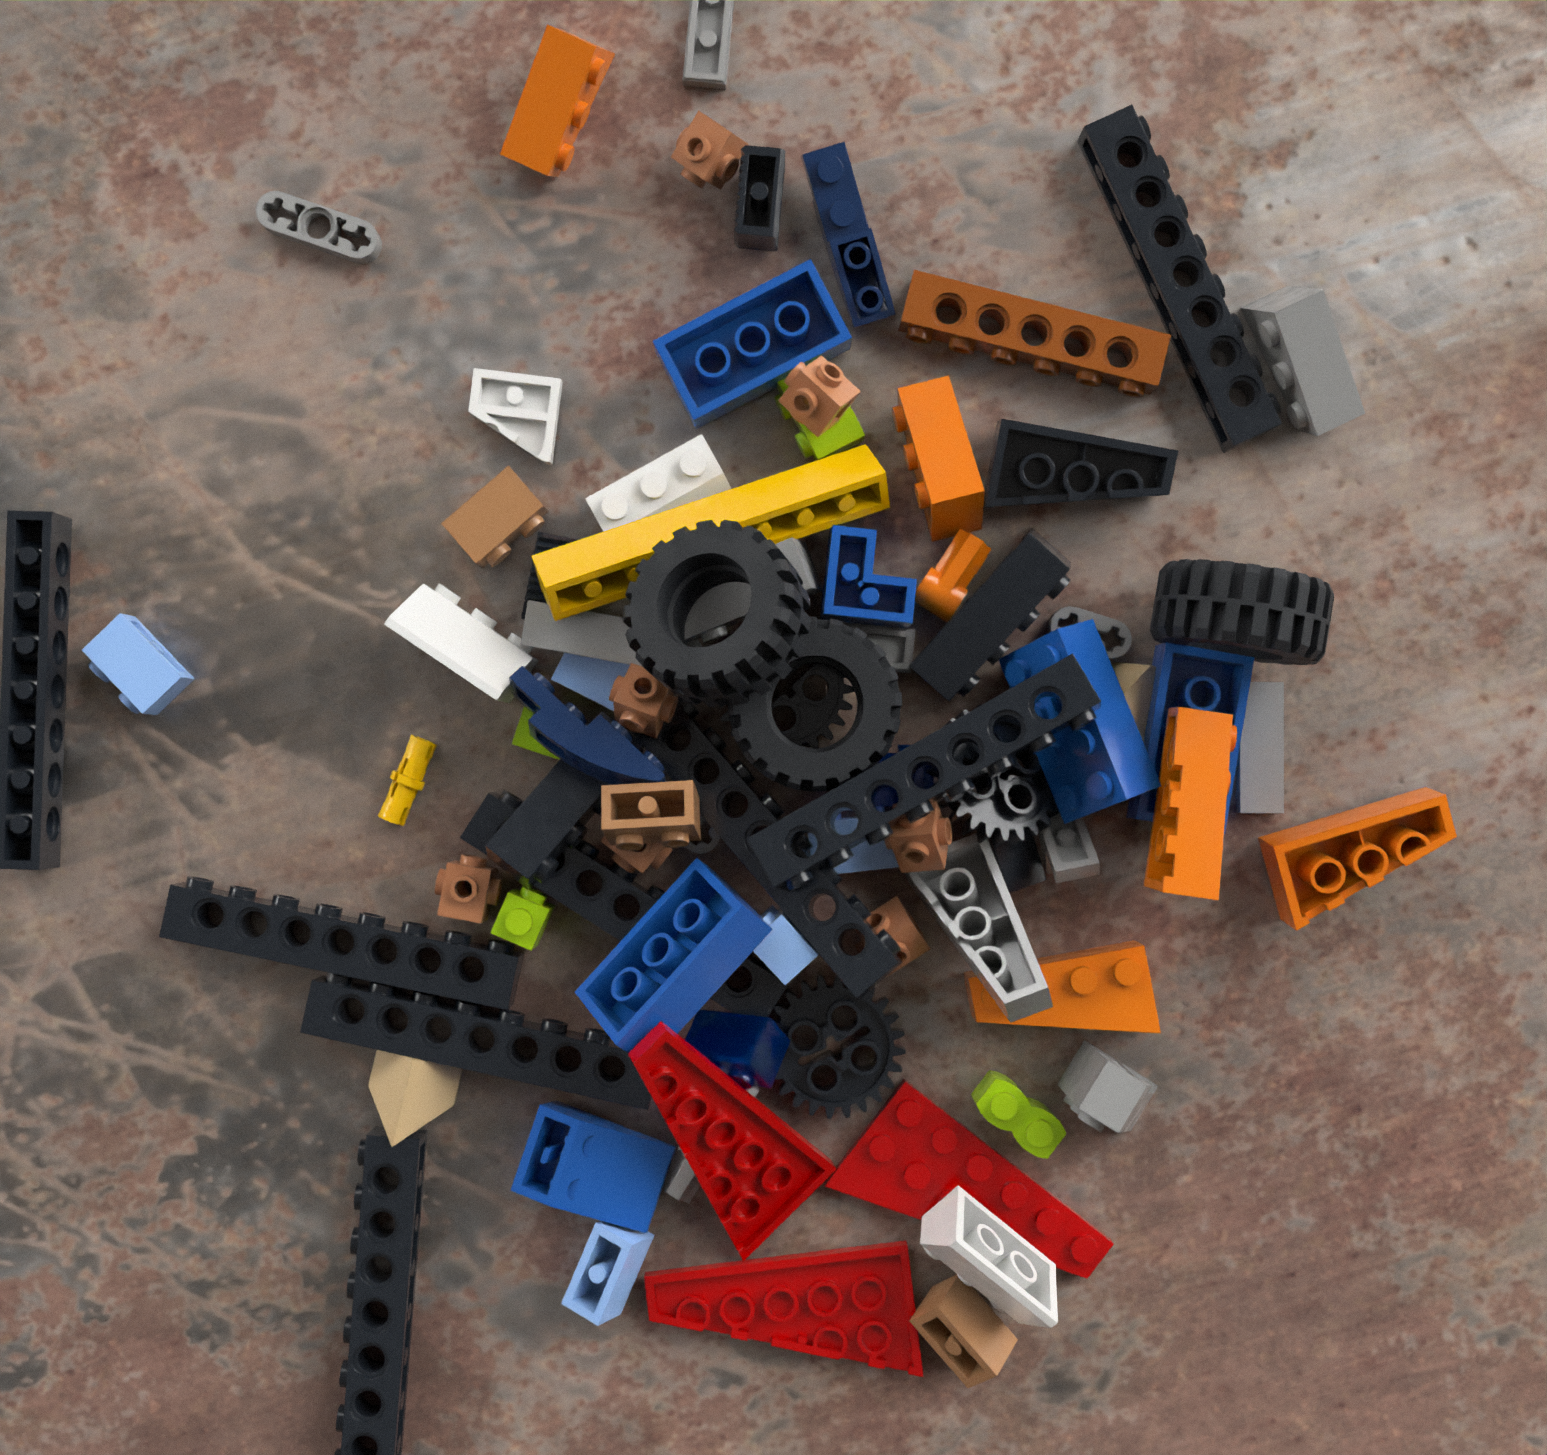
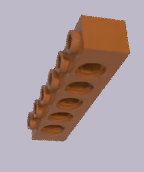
M918 270L913 271L898 331L906 333L907 339L917 343L931 344L932 340L949 344L948 348L960 354L972 355L974 350L991 354L990 359L1000 364L1016 365L1018 361L1034 365L1033 370L1047 376H1058L1059 372L1076 376L1075 381L1091 387H1100L1102 383L1117 386L1119 393L1135 398H1142L1144 394L1150 395L1159 386L1171 338L1170 334ZM941 307H950L956 311L959 320L954 324H944L937 318L936 310ZM986 317L993 318L999 323L1001 331L996 335H987L981 331L978 321ZM1026 328L1037 330L1042 336V344L1039 346L1026 344L1022 339L1021 331ZM1067 339L1080 341L1084 347V356L1073 357L1069 355L1065 350L1064 341ZM1113 349L1121 351L1126 357V367L1117 368L1112 366L1107 359V351Z

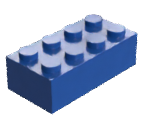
M809 259L653 340V345L695 429H698L777 388V382L786 378L800 362L807 366L821 355L829 361L850 350L852 336L812 260Z
M1093 619L1058 628L999 659L1011 689L1073 653L1101 700V707L1094 711L1097 719L1073 732L1071 727L1068 726L1053 734L1056 742L1036 753L1064 824L1161 787ZM1044 697L1036 703L1034 709L1039 717L1053 719L1060 714L1062 706L1057 699Z
M1168 642L1155 645L1152 666H1156L1144 745L1158 779L1168 708L1183 707L1233 715L1232 725L1237 727V740L1233 752H1230L1229 771L1231 773V783L1226 799L1225 834L1255 657ZM1157 788L1130 798L1126 817L1153 822Z
M696 858L579 986L575 994L615 1045L629 1053L660 1021L678 1034L772 931V928L725 879Z

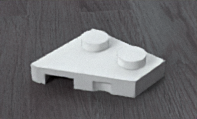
M474 368L468 412L543 463L552 465L563 382L560 378Z

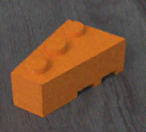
M547 24L500 155L546 176L559 177L561 170L565 172L574 155L575 147L573 144L580 129L583 128L588 119L591 105L615 53Z
M949 375L897 388L898 406L891 408L893 421L897 433L904 432L907 444L903 445L904 458L908 470H914L917 482L914 483L916 499L920 510H924L931 541L954 537L960 529L968 533L982 530L985 490Z

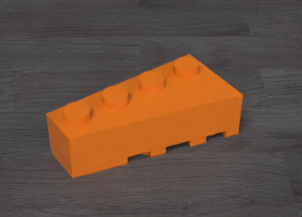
M1183 707L1168 708L1159 772L1161 787L1157 788L1144 879L1145 887L1163 893L1219 900L1226 799L1231 783L1229 760L1230 752H1233L1237 740V727L1232 725V714Z
M1423 787L1258 837L1280 920L1297 931L1310 923L1309 920L1325 910L1331 911L1345 903L1344 899L1366 886L1371 888L1385 880V875L1402 865L1408 866L1453 840L1457 835L1446 794Z
M1135 940L1036 958L1048 985L1053 1007L1011 1023L973 971L963 972L971 1016L976 1022L1161 1034L1145 946Z

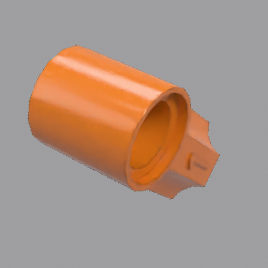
M960 529L935 568L931 566L917 587L915 602L947 623L968 592L966 587L983 565L991 548L975 535Z

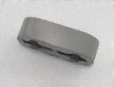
M1068 606L1061 608L1052 614L1048 621V633L1061 628L1057 626L1058 621L1066 620L1069 615L1075 617L1074 624L1093 619L1100 634L1108 633L1111 628L1115 629V637L1121 640V645L1112 647L1109 652L1106 651L1110 660L1122 657L1131 646L1132 636L1124 623L1078 607Z

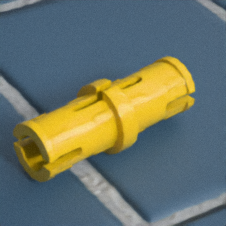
M410 735L403 758L397 770H392L390 775L392 783L377 815L378 817L391 823L405 826L418 790L423 791L426 782L422 780L437 748V744L421 737Z

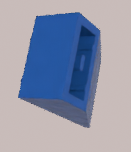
M557 1100L540 1104L510 1191L553 1208L647 1233L676 1147Z

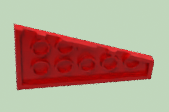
M662 1021L628 1053L744 1262L837 1168L830 1158Z
M905 1079L902 1080L836 1166L837 1169L824 1181L825 1187L922 1220V1216L959 1185L1055 1263L1056 1268L1088 1279L1114 1245L1112 1240Z
M906 1240L747 1259L744 1262L739 1260L648 1271L644 1274L649 1321L700 1332L709 1330L731 1335V1338L744 1341L753 1339L771 1343V1346L836 1360L845 1358L868 1363L870 1367L880 1369L889 1367L908 1371L910 1375L924 1377L918 1330L910 1322L916 1310Z

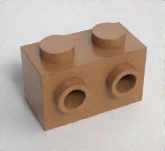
M508 465L441 524L478 566L484 568L489 563L491 567H494L511 553L512 549L509 545L521 535L524 538H528L544 525L545 520L542 517L549 511Z
M693 780L602 785L601 830L610 845H616V848L621 850H638L643 848L644 843H661L664 847L680 848L689 845V841L701 840L700 797Z
M957 1274L933 1285L910 1319L912 1325L967 1388L998 1376L1018 1341L973 1286L964 1284Z

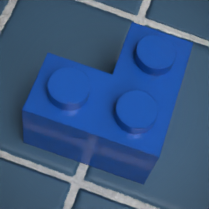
M832 525L828 535L820 620L830 621L831 618L846 623L907 629L913 623L917 579L873 574L877 530Z

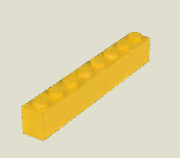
M864 444L532 555L531 557L543 595L554 620L558 621L626 598L625 594L629 582H636L639 576L635 569L641 560L645 559L648 561L655 553L651 548L661 540L667 543L674 538L673 532L684 526L691 531L697 529L696 523L701 521L713 520L720 527L721 521L730 520L737 521L743 528L751 526L761 531L766 539H771L774 544L791 537L799 539L829 529L832 525H840L890 508L887 476L869 447Z

